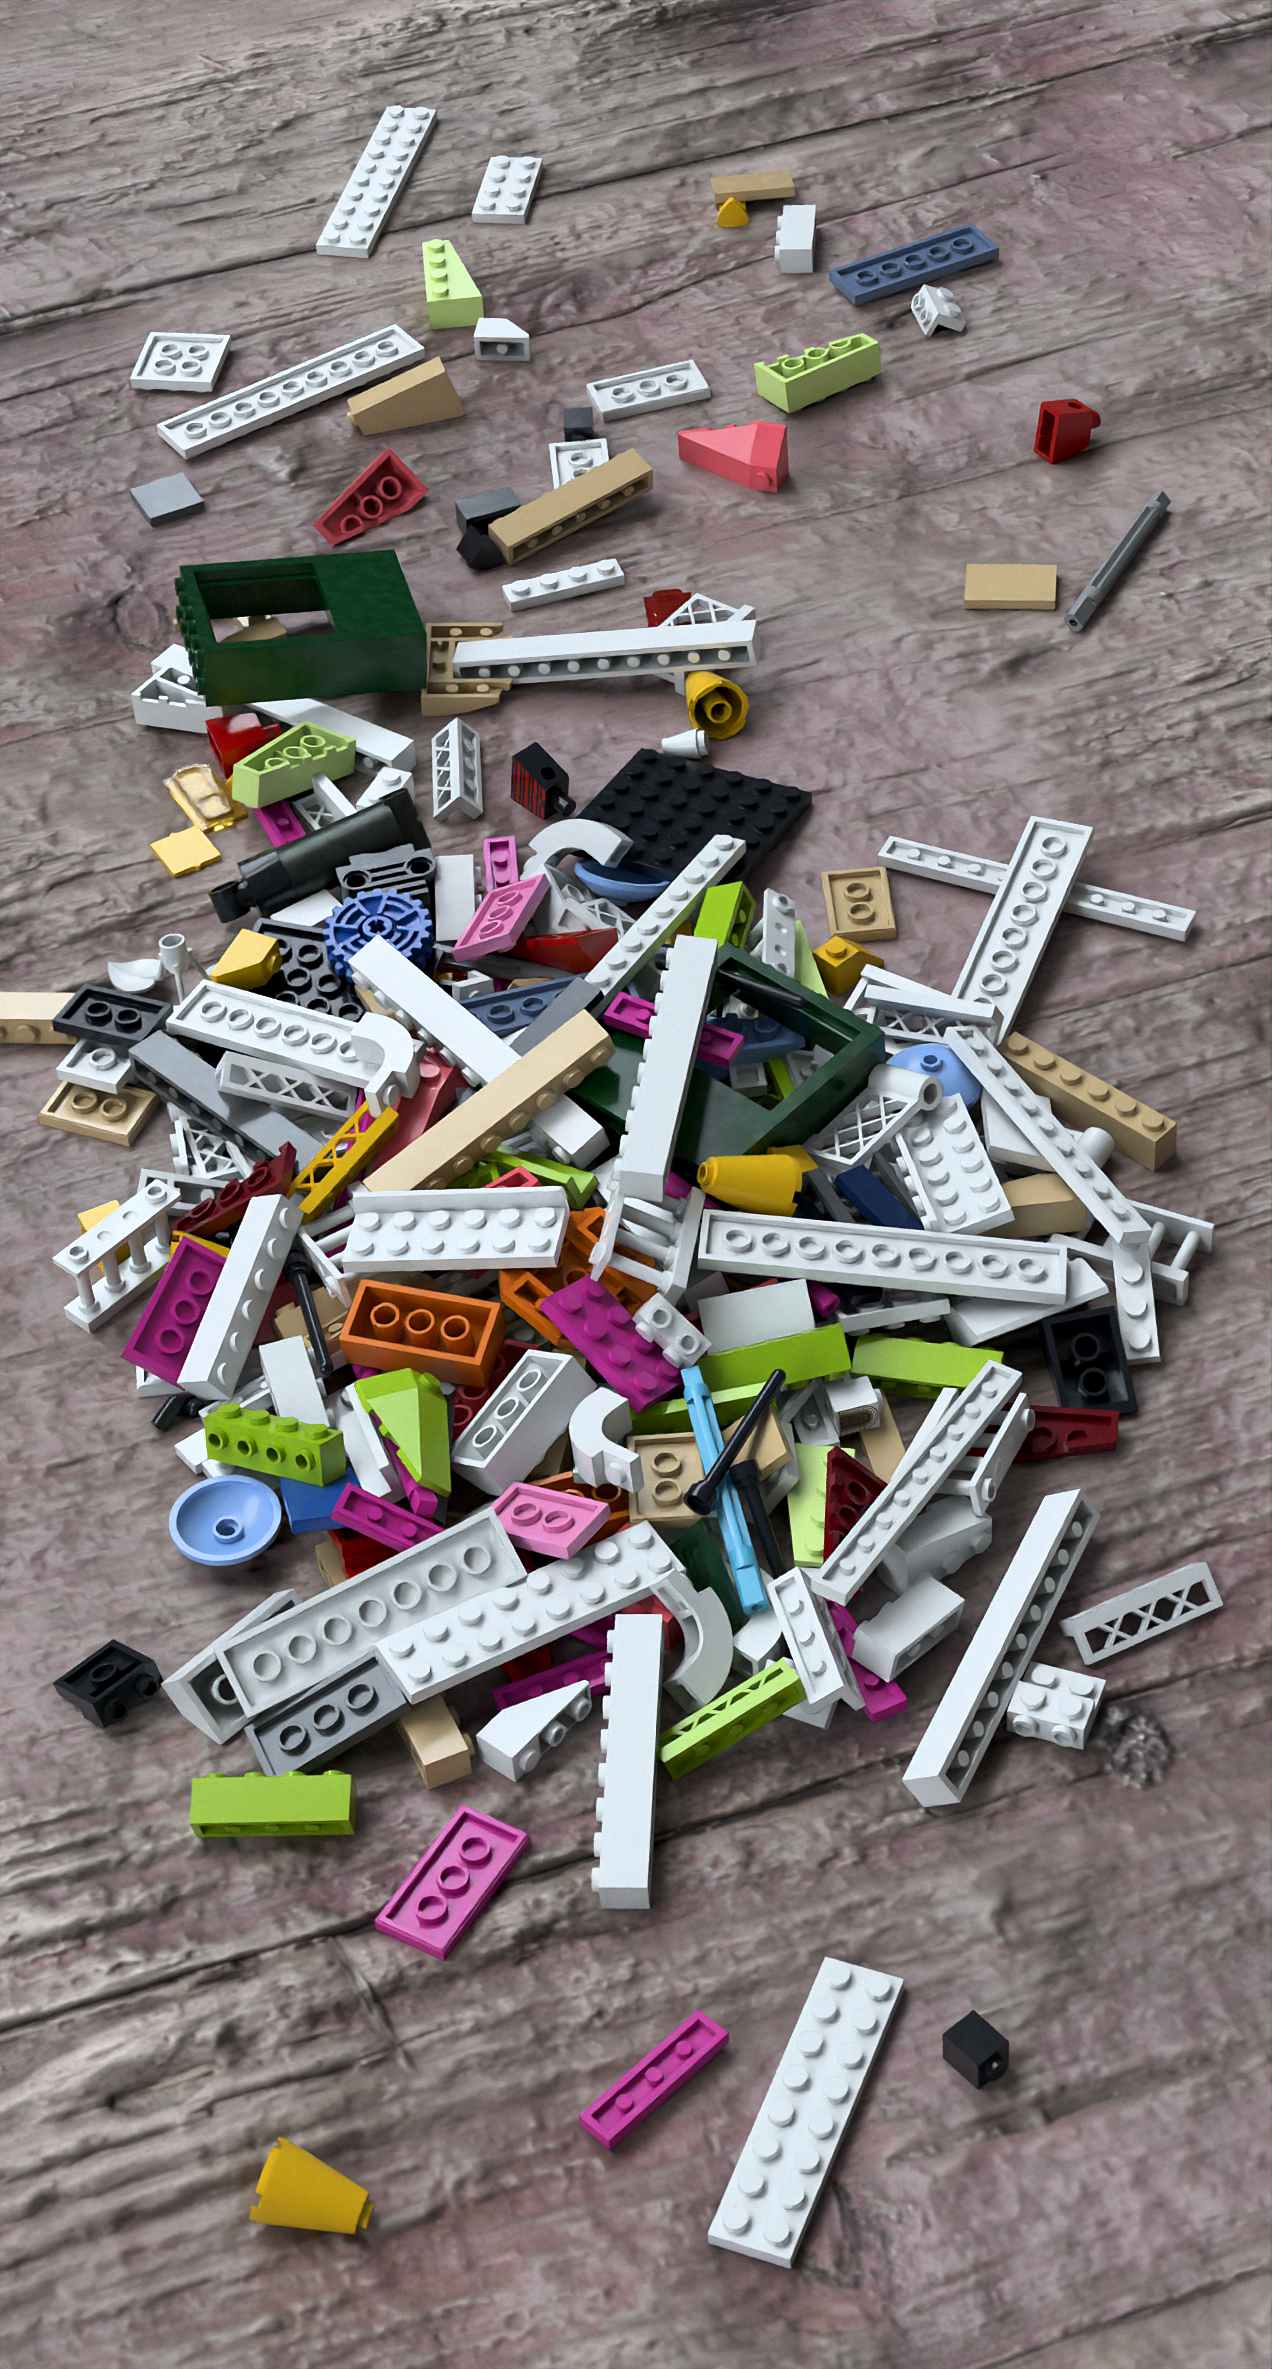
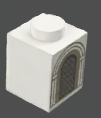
M868 1375L825 1386L826 1409L838 1437L880 1427L879 1411L884 1410V1402L879 1388L873 1390Z

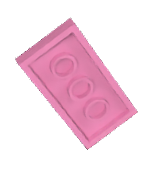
M544 873L488 891L451 951L456 962L468 959L474 962L485 957L487 953L496 950L502 953L512 949L517 944L516 941L526 929L525 926L535 914L534 911L543 900V896L550 886L546 874Z

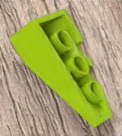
M411 1368L358 1380L354 1384V1388L362 1407L367 1414L374 1415L376 1413L380 1418L382 1424L378 1429L384 1437L390 1438L400 1447L396 1454L415 1481L447 1498L451 1493L447 1402L441 1391L439 1380L428 1372L421 1374Z

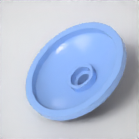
M589 859L577 861L574 869L581 882L594 893L609 898V901L616 906H627L628 902L649 900L661 895L671 884L668 881L617 867L603 866L601 863Z
M938 1043L915 1045L900 1051L886 1062L889 1065L939 1078L943 1087L942 1098L960 1093L967 1110L981 1096L983 1085L949 1045ZM898 1109V1110H894V1111H896L897 1113H899L902 1109Z
M241 1475L216 1476L195 1484L178 1498L169 1517L170 1535L176 1548L187 1558L212 1566L238 1564L259 1555L273 1543L282 1525L281 1505L273 1490L257 1479Z

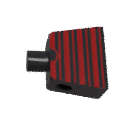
M537 742L512 756L511 799L540 819H548L558 812L563 817L573 813L576 808V802L568 796V774Z

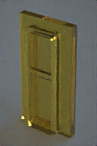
M198 763L189 765L173 772L172 778L163 781L164 787L204 835L249 818L247 811L239 801L232 799L231 791L209 764L203 766Z

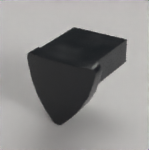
M470 524L456 548L467 561L469 568L485 570L501 566L504 562L497 545L480 528Z

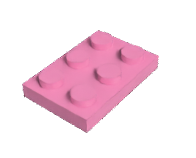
M516 1481L490 1506H493L514 1547L570 1560L612 1516L609 1503Z

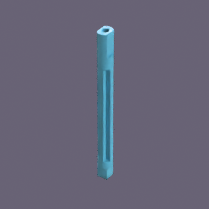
M696 1365L680 1371L685 1385V1390L683 1391L705 1475H707L724 1449L725 1444L709 1387L703 1383L699 1366ZM728 1470L716 1488L718 1500L714 1507L743 1612L751 1615L767 1610L769 1608V1600L737 1486L733 1485Z

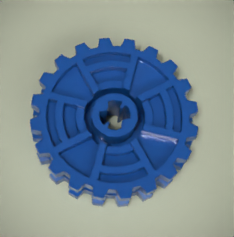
M380 888L373 889L371 894L361 891L357 893L358 897L355 899L349 897L344 899L342 907L335 906L332 909L333 917L326 918V929H323L324 940H326L330 966H335V973L338 976L346 974V980L350 983H354L351 977L354 972L348 960L378 934L418 969H424L427 965L425 958H431L433 955L432 946H435L434 935H432L430 913L428 909H423V902L419 899L412 901L411 894L407 892L399 895L397 894V889L382 892Z

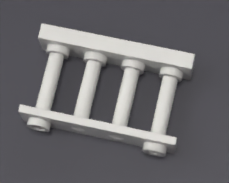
M767 888L764 892L763 918L747 935L744 950L751 956L765 964L772 965L779 972L794 979L796 902L784 894H779ZM732 995L729 997V1000L723 1002L722 1017H725L726 1013H737L738 1019L755 1020L758 1017L756 1009Z
M612 1172L606 1186V1190L611 1191L600 1240L594 1245L589 1257V1262L594 1264L590 1279L597 1282L607 1265L657 1286L656 1290L660 1291L661 1295L675 1307L686 1289L706 1193L693 1186L686 1199L680 1197L678 1200L664 1194L663 1202L640 1199L673 1213L672 1217L676 1218L677 1221L670 1223L624 1204L625 1195L619 1193V1181H613ZM620 1218L668 1237L667 1241L671 1242L672 1245L667 1248L618 1228ZM614 1242L662 1261V1266L667 1267L666 1270L660 1272L612 1252Z
M154 1180L52 1258L53 1263L74 1276L77 1283L79 1296L64 1307L66 1318L88 1333H92L161 1279L169 1263L171 1248L169 1245L171 1231L166 1211L182 1200L180 1193L160 1180ZM154 1221L157 1236L144 1246L141 1230ZM128 1241L131 1256L118 1266L115 1250ZM102 1261L105 1276L92 1286L89 1270Z
M359 1180L346 1186L351 1199L347 1201L346 1206L302 1227L299 1225L290 1248L291 1250L297 1249L308 1257L311 1267L323 1280L332 1299L337 1297L346 1308L352 1305L347 1288L359 1283L361 1279H367L380 1272L341 1274L338 1269L343 1267L341 1261L344 1251L330 1258L326 1257L325 1253L348 1242L352 1225L316 1242L311 1238L352 1218L355 1219L356 1211L352 1200L354 1193L369 1192ZM406 1271V1272H407V1274H408L410 1277H413V1276H415V1275H417V1274H419V1273H421V1272H424V1271Z
M1127 1199L1153 1229L1149 1239L1150 1261L1162 1240L1181 1245L1171 1266L1151 1261L1154 1298L1183 1307L1188 1298L1189 1272L1184 1270L1195 1250L1209 1254L1212 1253L1215 1224ZM1087 1208V1230L1072 1232L1069 1237L1053 1232L1048 1243L1067 1245V1255L1070 1261L1082 1257L1105 1284L1115 1287L1110 1234L1103 1247L1084 1241L1094 1221H1099Z
M943 1388L890 1480L895 1477L958 1399V1388ZM1019 1393L1010 1411L1000 1410L989 1424L1001 1426L997 1434L982 1433L972 1445L975 1448H988L985 1456H964L953 1469L975 1472L971 1481L945 1479L935 1493L970 1496L975 1516H983L989 1503L995 1499L996 1491L1028 1432L1034 1428L1035 1413L1033 1409H1030L1027 1393Z

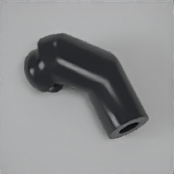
M191 1393L172 1395L165 1401L151 1423L159 1430L166 1432L176 1417H187L190 1415L193 1419L199 1418L198 1411L205 1408V1404Z

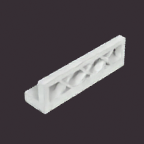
M456 717L432 738L434 818L439 822H442L457 808L473 819H476L483 813L480 734Z
M323 772L312 776L314 794L292 802L294 812L312 832L322 828L320 827L322 822L333 823L358 812ZM316 804L321 807L319 812L305 810Z
M867 984L864 998L871 1005L866 1020L868 1023L876 1025L880 1010L893 1012L897 1018L896 1021L887 1027H879L885 1032V1037L924 1044L938 1043L948 1045L939 1034L937 1028L948 1021L956 1022L959 1027L963 1026L962 1023L969 1024L968 1026H976L977 1028L980 1026L991 1028L988 1041L996 1049L1004 1020L1003 1014L996 1005ZM916 1016L926 1019L929 1025L917 1033L910 1032L905 1023Z
M227 1050L216 1067L215 1079L220 1080L219 1091L345 1123L355 1113L357 1086L312 1074L309 1071ZM346 1106V1110H345V1111H344V1110H340V1109H336V1108H339V1107Z
M355 1383L345 1387L354 1410L336 1419V1426L338 1431L343 1432L344 1446L362 1489L393 1504L407 1496L373 1415L367 1414L362 1407L354 1388Z
M1191 1563L1058 1623L1064 1637L1074 1636L1085 1665H1090L1223 1606V1602L1207 1563ZM1202 1581L1209 1602L1200 1606L1187 1602L1186 1598L1191 1585ZM1181 1590L1179 1597L1172 1595L1173 1593ZM1161 1598L1176 1603L1171 1619L1166 1621L1152 1616L1157 1600ZM1147 1605L1145 1612L1138 1610L1139 1608ZM1183 1607L1190 1609L1181 1614ZM1127 1613L1143 1618L1137 1634L1132 1636L1118 1631L1123 1616ZM1114 1620L1111 1627L1105 1625V1623ZM1149 1622L1157 1624L1153 1627L1148 1628ZM1094 1628L1108 1632L1109 1635L1104 1648L1092 1653L1085 1632ZM1116 1636L1123 1639L1117 1643H1114Z
M797 1566L767 1584L766 1588L801 1682L806 1690L809 1703L815 1710L820 1711L842 1698L857 1711L866 1704L825 1598L810 1591L811 1578Z

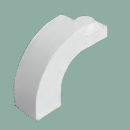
M586 819L563 820L542 830L528 844L537 854L527 860L523 867L524 872L519 879L521 881L528 879L542 862L556 868L564 857L579 850L586 851L603 866L616 868L634 842L618 829L604 823Z
M366 1012L350 1033L357 1060L381 1066L364 1089L370 1115L378 1118L388 1106L391 1108L397 1103L399 1096L413 1098L420 1082V1068L408 1031L391 1018Z
M600 1387L586 1397L571 1416L569 1432L574 1463L580 1476L595 1488L605 1481H609L634 1494L645 1486L640 1455L615 1444L617 1440L633 1430L628 1399L603 1387Z
M718 1558L709 1567L711 1588L717 1596L743 1612L731 1565ZM761 1568L760 1572L769 1600V1608L747 1615L749 1621L733 1637L731 1668L748 1679L763 1671L768 1659L775 1662L782 1659L787 1647L785 1636L766 1585L774 1580Z
M673 1568L658 1576L648 1587L674 1615L684 1634L685 1652L682 1662L662 1686L689 1714L707 1706L725 1683L732 1663L733 1636L726 1610L713 1589L708 1587L697 1593L690 1579L676 1568Z

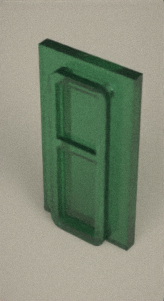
M702 1517L673 1542L669 1549L685 1567L686 1576L692 1582L693 1588L697 1593L711 1587L717 1594L728 1615L733 1635L742 1627L745 1617L708 1517Z

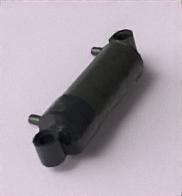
M401 788L379 797L380 802L279 847L270 848L237 863L242 877L241 881L233 880L219 885L208 892L220 922L227 923L248 914L252 907L256 908L260 918L270 919L271 915L323 889L329 891L338 887L335 868L350 865V856L364 853H381L396 846L412 843L415 851L432 848L421 820H417L418 812L408 789Z

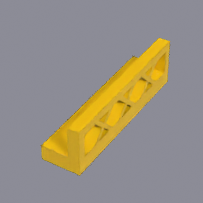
M366 1100L290 1184V1190L285 1196L288 1200L296 1192L311 1191L298 1206L304 1212L301 1220L303 1225L317 1220L399 1129V1114L388 1106L378 1118L373 1117L376 1120L364 1133H359L358 1123L367 1113L370 1115ZM355 1128V1133L349 1134ZM356 1141L343 1157L337 1158L336 1147L341 1142ZM332 1153L333 1158L326 1159ZM333 1166L319 1183H314L313 1173L318 1167ZM310 1178V1183L304 1184Z

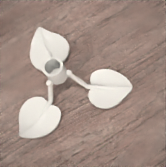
M169 934L159 940L161 952L158 954L159 960L143 959L125 963L108 962V973L113 986L120 992L128 994H138L151 990L155 985V981L163 980L167 969L171 974L175 975L180 1005L186 999L181 973L188 969L190 961L201 976L211 981L210 973L217 965L214 964L205 971L194 956L193 949L187 948L185 937L181 934ZM173 1006V1010L175 1011L179 1006ZM167 1024L161 1030L165 1034L176 1035V1033L168 1031Z

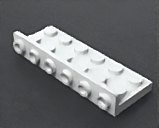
M960 1093L941 1098L940 1103L933 1110L925 1111L920 1109L889 1140L892 1152L925 1231L975 1236L1015 1220ZM892 1111L888 1112L887 1116L892 1115Z
M562 1186L355 1192L352 1200L356 1216L341 1263L344 1273L557 1267L570 1216L565 1190Z

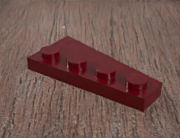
M287 1141L279 1147L281 1154L270 1162L265 1158L253 1166L254 1172L240 1183L235 1178L220 1192L217 1200L214 1201L209 1197L173 1223L169 1245L171 1246V1241L179 1242V1240L172 1239L173 1230L183 1231L203 1239L215 1232L225 1231L233 1222L244 1217L252 1197L282 1194L285 1197L290 1190L297 1153L294 1146Z
M1006 1403L1001 1411H1010L1013 1404ZM1030 1405V1409H1033L1035 1413V1425L1033 1430L1028 1432L1011 1464L1117 1450L1119 1411ZM988 1425L983 1433L997 1434L1001 1426ZM971 1447L965 1456L984 1457L988 1448Z
M837 1445L827 1453L823 1564L888 1485ZM865 1581L851 1599H854L862 1592Z

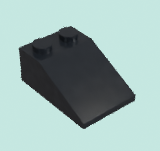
M1114 1305L1043 1318L1041 1320L1039 1335L1046 1366L1059 1407L1119 1411V1416L1139 1411Z

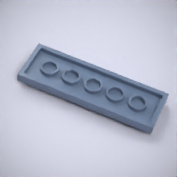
M973 223L829 270V280L856 306L866 304L868 301L883 296H889L906 288H913L930 280H937L954 272H961L978 264L987 263L999 257V247Z
M590 972L457 1002L501 1039L529 1026L577 976L584 979ZM630 980L621 992L639 998ZM614 999L599 1014V1016L595 1019L596 1021L604 1019V1013L607 1011V1009L614 1001Z

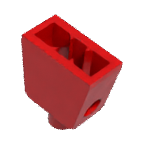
M1076 399L1041 402L1034 452L1049 463L1054 464L1086 449L1089 445L1091 429L1097 428L1101 424L1099 413Z
M254 713L205 721L209 745L225 778H230L233 774L234 764L282 735L279 723L262 727Z

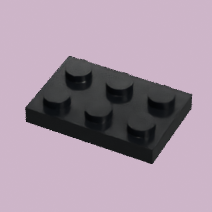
M84 983L54 1017L52 1023L53 1030L56 1032L130 1049L158 1030H162L166 1025V1020L172 1015L174 1010L171 1003Z

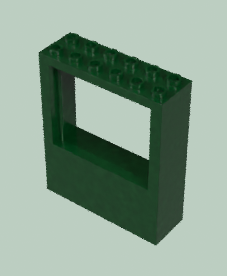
M394 549L179 566L180 577L175 578L176 596H179V605H176L177 623H180L181 637H184L185 651H188L189 666H192L198 696L203 695L206 707L426 689V632ZM325 611L333 634L217 643L210 620Z
M726 942L718 949L717 968L804 996L808 1000V1006L803 1010H799L714 981L706 1016L732 995L835 1056L771 1111L694 1066L670 1169L690 1185L701 1189V1186L697 1181V1172L699 1166L709 1157L765 1155L768 1147L775 1146L778 1148L799 1144L802 1146L814 1133L819 1134L868 1087L869 1075L876 1065L886 1064L885 1032L877 1025L868 1023L849 1009L842 1008L828 1000L824 995L814 992L802 985L798 980L786 976L772 965L765 964L751 956L744 949H739L729 942ZM622 1030L611 1037L617 1052L611 1056L610 1060L584 1077L577 1087L570 1088L564 1093L604 1128L610 1145L603 1152L612 1158L619 1154L622 1134L628 1135L629 1133L625 1131L628 1110L634 1111V1108L631 1107L633 1087H640V1084L637 1083L638 1067L640 1062L646 1063V1060H643L645 1039ZM706 1193V1197L724 1211L737 1212L739 1210Z

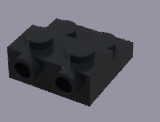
M113 1639L57 1679L53 1684L58 1695L79 1706L85 1719L105 1729L109 1725L123 1721L128 1716L129 1710L139 1703L154 1698L162 1687L161 1683L164 1681L153 1659Z

